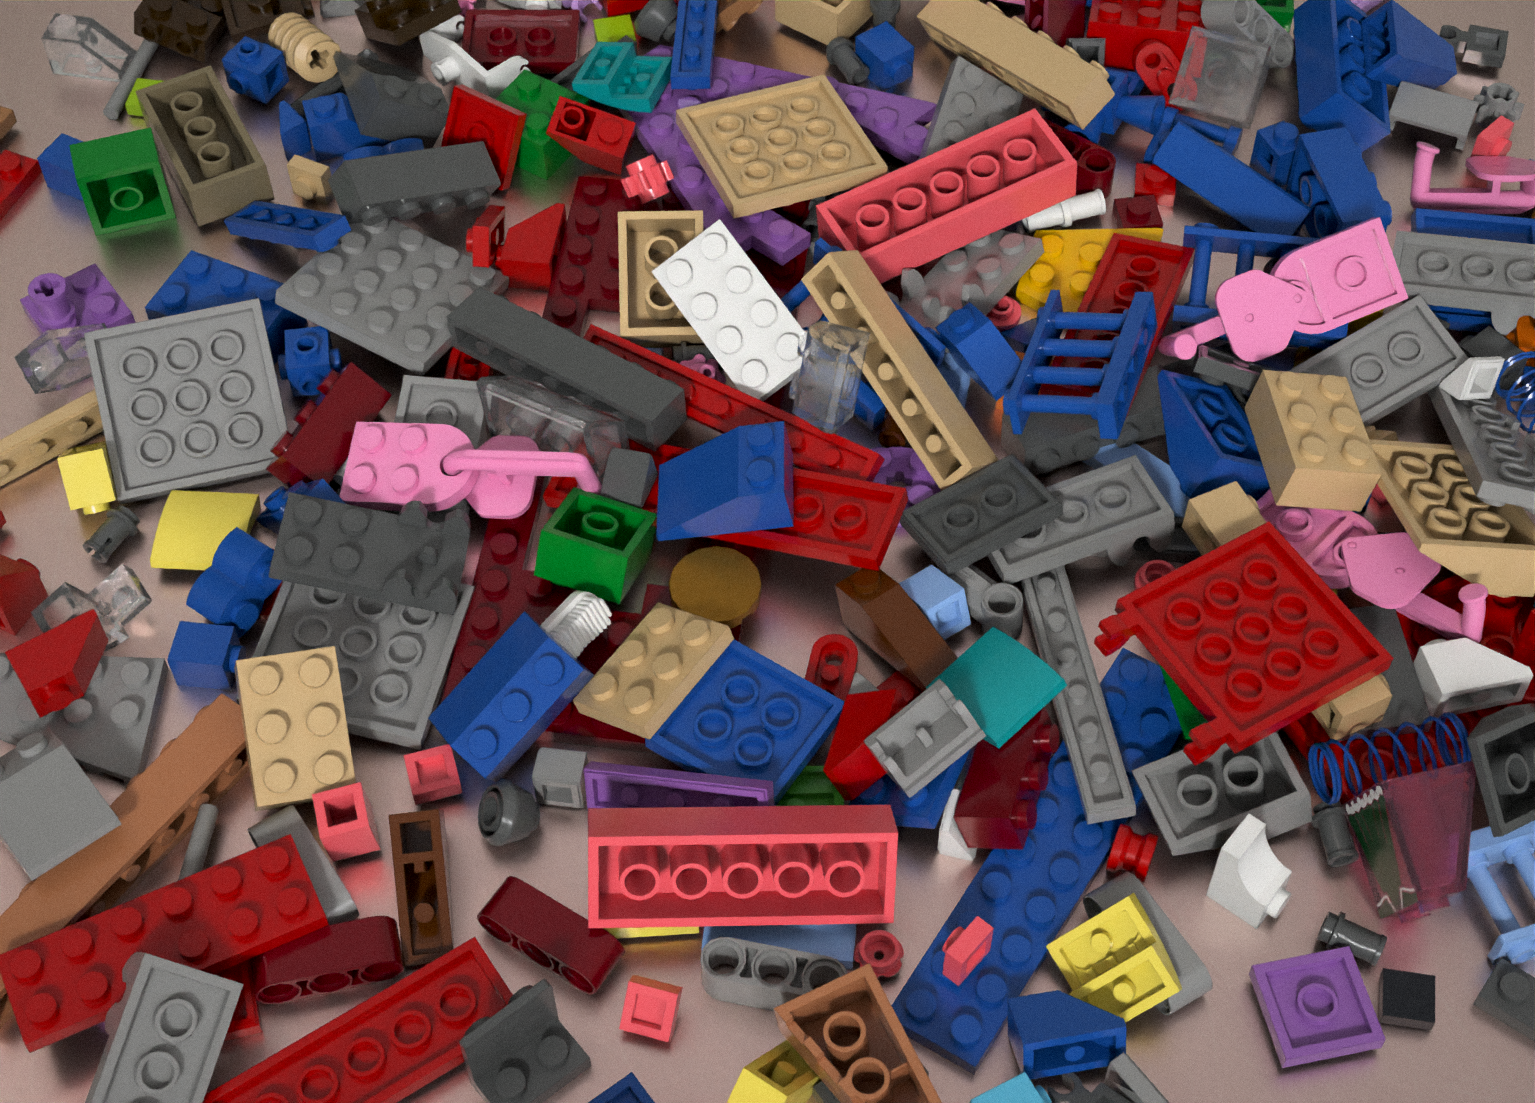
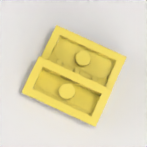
M171 490L156 530L150 557L151 568L208 569L212 566L213 557L218 546L233 529L238 527L250 535V531L261 510L259 494Z
M1135 893L1130 894L1046 945V948L1073 990L1068 995L1119 1016L1125 1022L1182 990L1166 949Z

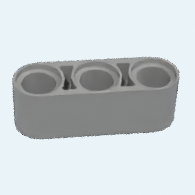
M1255 0L1203 1L1201 18L1204 26L1246 66L1250 68H1285L1290 65L1295 52L1293 38Z
M292 804L247 829L256 848L291 834L329 925L351 921L360 916L345 885Z
M1125 872L1083 897L1085 911L1090 919L1130 894L1135 893L1160 937L1182 986L1181 991L1155 1005L1161 1013L1169 1016L1209 992L1213 984L1211 976L1202 960L1142 883L1132 873Z
M731 937L712 939L704 946L701 952L702 985L707 994L720 1001L774 1011L773 1008L814 990L813 987L815 985L828 983L847 974L844 965L837 959L829 956ZM720 964H729L736 968L727 974H719L712 970ZM769 974H779L786 978L778 984H770L763 980Z

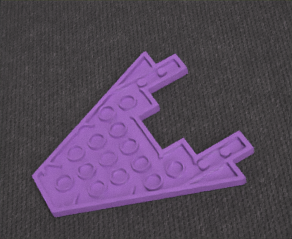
M659 45L643 56L672 57L673 47ZM714 56L711 89H671L670 80L652 113L619 109L625 119L636 123L635 135L648 155L654 154L657 163L667 160L674 175V179L667 181L684 209L686 211L703 210L704 231L720 219L745 252L753 248L782 266L810 247V232L771 209L733 219L676 124V110L811 78V76ZM826 76L873 145L907 164L919 160L928 133V129L924 126L932 121L937 104L839 83L835 78Z

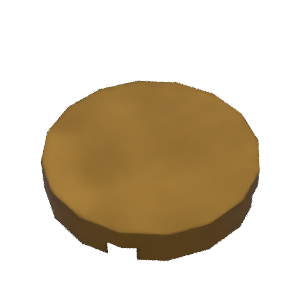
M713 546L697 549L679 561L671 574L669 593L672 607L728 625L732 629L742 624L743 618L747 617L750 613L752 615L756 611L762 594V585L759 571L749 557L735 549Z

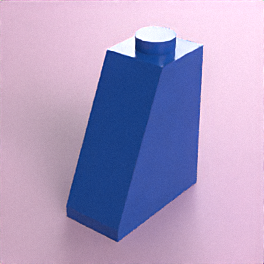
M1394 0L1388 1L1361 21L1366 76L1371 80L1399 87L1400 82L1404 81L1436 89L1440 85L1447 83L1457 74L1454 47Z

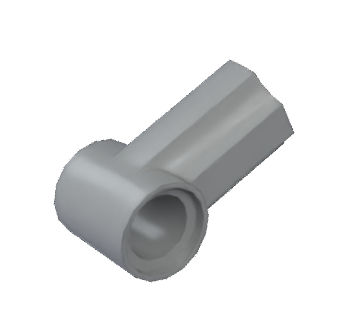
M973 564L948 576L964 588L969 614L981 623L983 634L992 627H995L1013 639L1018 638L1023 626V597L1017 587L1007 583H996Z

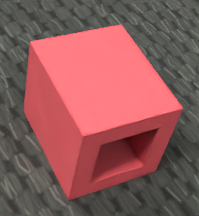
M361 782L312 794L319 837L332 862L381 850L373 807Z

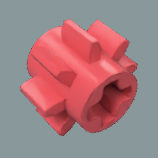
M651 154L625 166L629 176L621 179L628 198L638 195L641 203L644 204L670 192L666 182L674 179V175L667 160L657 163L654 154Z

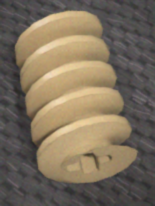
M295 12L284 13L274 20L268 32V44L273 48L283 51L285 63L305 80L314 83L325 82L333 78L338 72L333 56L336 51L341 52L339 45L301 14Z

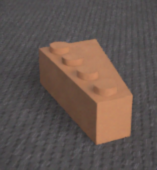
M870 963L773 1008L780 1033L840 1103H942Z

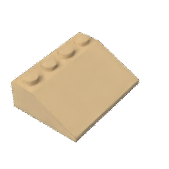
M1369 439L1382 473L1377 484L1419 552L1470 583L1484 585L1490 595L1502 598L1534 596L1535 525L1522 507L1511 504L1496 507L1486 504L1476 497L1452 445Z

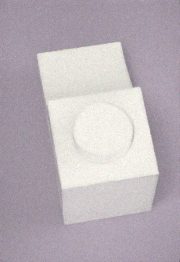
M1248 813L1222 846L1206 896L1255 929H1258L1267 915L1276 919L1289 901L1291 893L1285 889L1292 871L1277 859L1269 847L1265 834L1266 824Z

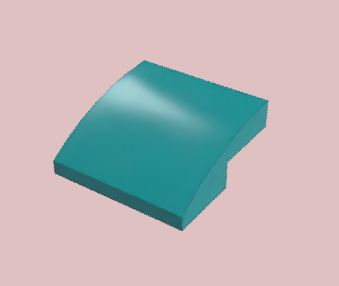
M596 42L571 83L573 91L584 97L611 107L652 113L670 81L672 57L636 56L633 42Z
M992 627L925 688H929L938 679L942 680L955 699H960L979 727L984 731L986 737L983 740L1000 748L1059 694L1067 684L1064 678L1032 651L1004 632Z

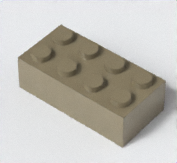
M211 65L135 91L146 127H151L157 148L198 226L230 216L255 200L268 202L275 199L266 164Z

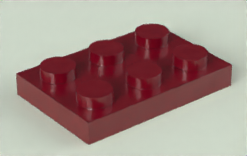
M466 10L462 49L487 71L513 56H521L529 61V63L522 65L520 71L523 67H527L534 74H559L578 60L581 23L580 10Z

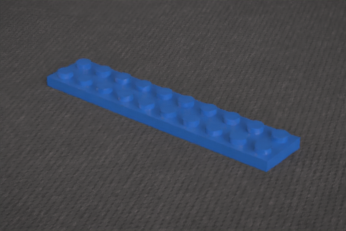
M1122 648L1100 682V687L1137 811L1144 797L1132 775V770L1171 755L1183 736V731L1160 666ZM1064 740L1049 762L1048 784L1046 789L1040 792L1036 806V825L1034 829L1029 830L1024 849H992L891 1005L910 1039L975 1075L1008 1021L1007 999L1024 995L1049 954L1046 945L1061 935L1110 855L1120 823L1128 825L1133 817L1087 825ZM979 916L994 928L991 948L966 979L957 986L942 974L945 957L942 948L947 938L957 927L961 926L966 929Z

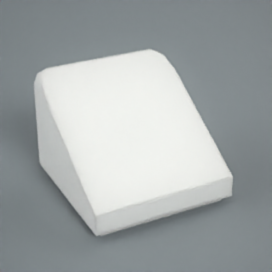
M1501 356L1468 358L1442 380L1439 387L1458 400L1490 399L1505 359Z
M953 789L944 809L939 829L937 850H939V854L971 861L976 856L977 848L967 847L953 816L961 791Z

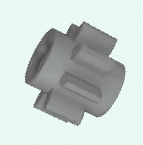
M1494 83L1489 87L1484 85L1480 95H1475L1473 99L1479 102L1475 123L1485 129L1501 115L1512 122L1520 120L1525 105L1517 102L1520 93L1516 92L1512 86L1506 83Z

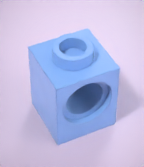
M930 565L899 583L943 640L971 625L964 588L935 566Z

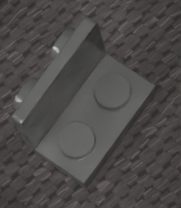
M546 979L541 980L534 986L527 985L519 989L510 998L506 1007L491 1018L483 1017L474 1022L459 1041L470 1083L486 1103H543L591 1067L590 1057L559 1021L553 988Z

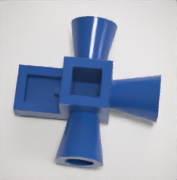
M1107 67L1106 71L1109 74L1107 81L1115 93L1114 97L1083 130L1072 123L1064 127L1097 145L1102 133L1114 135L1122 121L1155 135L1160 129L1164 118L1165 97L1163 95H1139L1144 87V82L1136 72ZM1040 105L1042 111H1050L1049 109Z

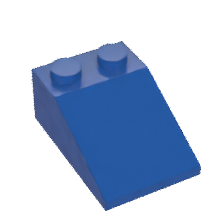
M1162 369L1157 377L1170 468L1180 482L1181 491L1191 499L1237 481L1246 495L1252 496L1257 502L1270 489L1247 415L1226 385H1213L1199 378Z
M784 421L738 426L659 465L656 530L658 541L794 527L793 453Z

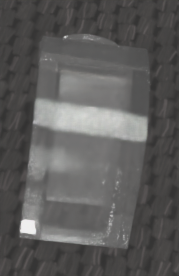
M121 564L89 593L64 582L38 605L31 614L44 633L94 608L108 638L105 652L129 638L124 626L148 606L152 599L134 570Z

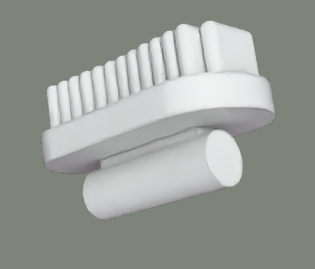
M579 590L571 593L541 626L577 658L580 656V652H583L584 648L587 647V644L591 643V640H594L595 637L599 636V633L603 632V629L607 628V625L611 624L608 617H611L612 613L602 598H598L593 593Z

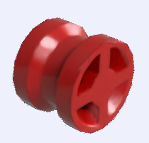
M1120 823L1106 870L1113 873L1121 870L1130 872L1140 882L1144 883L1159 835L1150 832L1140 835L1134 833L1131 826Z

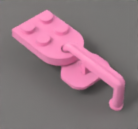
M1419 141L1416 143L1418 149L1413 164L1410 205L1414 210L1415 208L1476 214H1521L1535 207V161L1510 156L1468 157L1465 166L1476 177L1488 180L1487 188H1430L1433 160L1435 154L1440 153V149L1425 142ZM1501 182H1520V190H1500Z
M1373 217L1288 252L1274 265L1270 275L1261 270L1252 269L1225 280L1220 284L1215 294V305L1219 315L1163 337L1158 343L1159 351L1163 355L1188 360L1195 355L1198 345L1226 334L1230 347L1238 358L1244 361L1256 362L1283 351L1287 347L1294 331L1306 334L1324 333L1408 299L1380 217Z
M356 422L339 497L349 505L373 510L400 511L408 502L421 501L428 512L448 509L465 498L482 518L513 519L523 515L530 508L537 476L575 477L578 482L577 488L597 495L601 493L602 484L585 455L571 452H542L537 444L526 436L497 435L475 449L468 436L460 429L451 425Z
M1271 489L1257 501L1260 514L1265 521H1270L1330 589L1350 587L1355 594L1371 603L1386 609H1396L1397 612L1449 640L1466 637L1480 643L1485 620L1488 589L1478 583L1468 584L1460 589L1458 597L1464 605L1463 615L1421 593L1424 587L1439 573L1441 564L1419 552L1408 533L1378 534L1375 527L1367 519L1353 511L1276 506Z

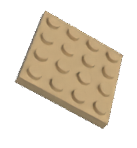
M825 74L676 110V124L733 219L853 189L888 173V166Z

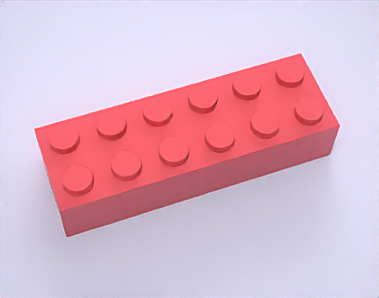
M1034 108L816 205L819 238L821 237L830 246H838L843 251L858 250L881 284L901 275L904 268L914 269L1075 196L1077 162Z
M891 805L588 808V928L894 923L898 830Z

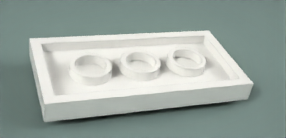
M720 219L651 271L738 390L765 401L823 356Z

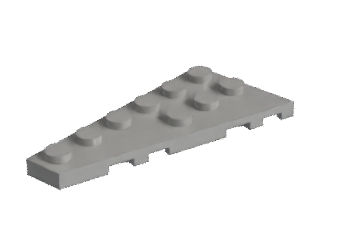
M1439 385L1427 391L1476 497L1484 503L1496 507H1502L1505 504L1520 506L1535 515V435L1527 433L1526 437L1518 431L1521 422L1513 415L1502 414L1495 410L1497 401L1492 397L1490 399L1458 400L1442 390Z
M0 653V740L17 745L25 736L50 728L77 763L84 765L87 771L101 776L104 773L123 779L127 785L135 775L143 773L146 768L169 669L165 658L102 656L83 697L71 702L62 710L53 711L39 718L6 654Z

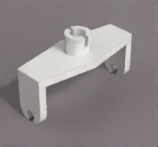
M460 14L419 35L423 54L433 62L431 64L432 74L442 86L447 85L453 80L458 85L463 84L496 99L524 69L531 72L527 67H523L520 71L522 65L529 63V61L521 56H513L487 71L455 43L463 37L464 24L460 23L456 27L459 21L465 20Z

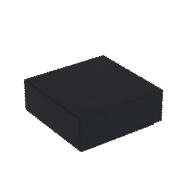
M1383 968L1379 980V1023L1432 1030L1435 1024V976Z

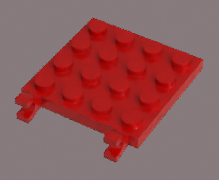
M1270 521L1117 599L1115 606L1117 615H1111L1099 622L1098 627L1103 634L1095 637L1094 640L1096 647L1106 657L1120 649L1131 636L1136 635L1204 716L1208 723H1203L1190 730L1189 737L1193 742L1185 745L1183 752L1195 766L1210 758L1225 743L1235 754L1388 670L1394 659Z

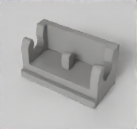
M1401 81L1389 112L1390 129L1393 131L1396 122L1400 121L1458 138L1455 149L1463 151L1479 102Z
M938 679L863 742L887 775L911 798L986 737V734L979 727L960 699L956 700L947 685Z

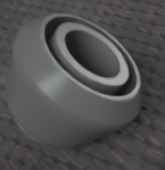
M649 0L634 22L636 34L658 43L664 39L668 42L674 39L678 11L675 0Z
M500 779L485 790L479 804L478 825L481 834L491 845L503 846L523 840L529 836L531 831L537 828L540 820V808L530 792L507 779Z

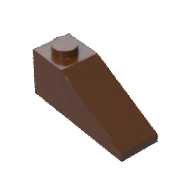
M861 568L835 584L843 625L923 692L926 690V686L958 658L900 584L881 569L875 571Z
M442 809L388 815L404 967L429 964L454 949L449 857L444 810Z

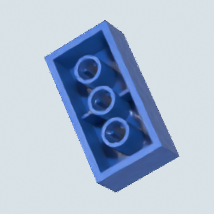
M1307 0L1294 10L1293 34L1296 50L1295 62L1297 67L1296 86L1299 100L1298 116L1308 129L1316 131L1347 127L1353 141L1357 142L1361 147V151L1364 152L1391 133L1387 85L1371 80L1366 76L1361 21L1369 15L1350 0Z

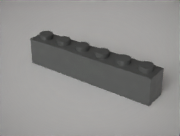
M479 287L447 315L449 332L452 335V347L654 452L687 420L684 389L675 382L665 380L645 370L641 365L629 362L611 353L605 347L595 345L577 336L570 329L562 328L542 318L536 312L528 311L510 302L502 295H496Z

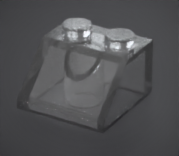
M1192 25L1169 104L1211 120L1250 130L1273 59L1274 52L1269 44Z
M822 320L809 326L808 331L803 330L797 349L798 356L803 357L800 373L794 374L789 390V398L795 399L792 410L793 414L822 432L829 434L836 432L853 417L870 332Z

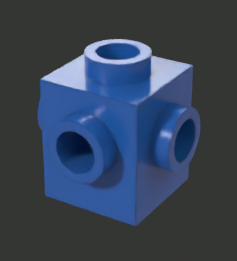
M247 36L240 40L222 58L229 88L238 94H244L265 104L290 81L283 51Z
M321 326L284 330L285 354L278 355L281 380H289L293 397L321 394L316 387L323 377L332 368L337 372L343 369L340 349H333L329 330Z

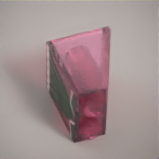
M1473 760L1380 781L1344 803L1380 919L1399 915L1401 923H1407L1431 916L1432 912L1451 907L1448 898L1466 890L1476 776Z

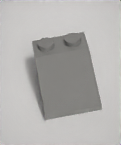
M50 728L25 736L18 742L16 748L0 757V840L32 881L121 825L114 811Z
M1277 732L1236 754L1225 743L1210 758L1196 766L1181 750L1132 770V775L1172 856L1222 848L1248 813L1266 824L1265 834L1267 840L1312 822L1311 795Z

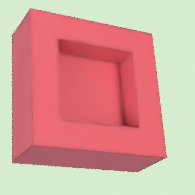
M1502 115L1478 134L1471 157L1506 156L1512 146V141L1509 138L1514 122Z
M449 744L403 755L415 805L463 793L452 747Z
M979 916L966 929L961 926L957 927L947 938L942 948V951L945 953L942 974L959 986L990 951L994 928Z
M633 975L628 981L619 1029L669 1042L674 1035L683 987Z

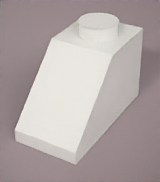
M1466 637L1449 641L1445 639L1432 640L1424 646H1420L1413 663L1430 716L1437 718L1447 712L1456 715L1519 702L1522 700L1534 676L1530 667Z

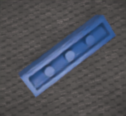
M1181 120L1174 126L1152 159L1153 164L1253 232L1297 236L1312 211V208Z

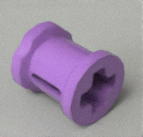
M55 273L41 274L35 277L28 286L30 299L38 304L39 307L37 312L39 322L43 327L53 330L69 326L77 316L74 303L66 297L68 287L65 279Z

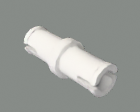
M1096 189L1092 192L1073 196L1021 221L1027 234L1056 225L1064 228L1072 226V221L1105 214L1106 202L1102 191Z

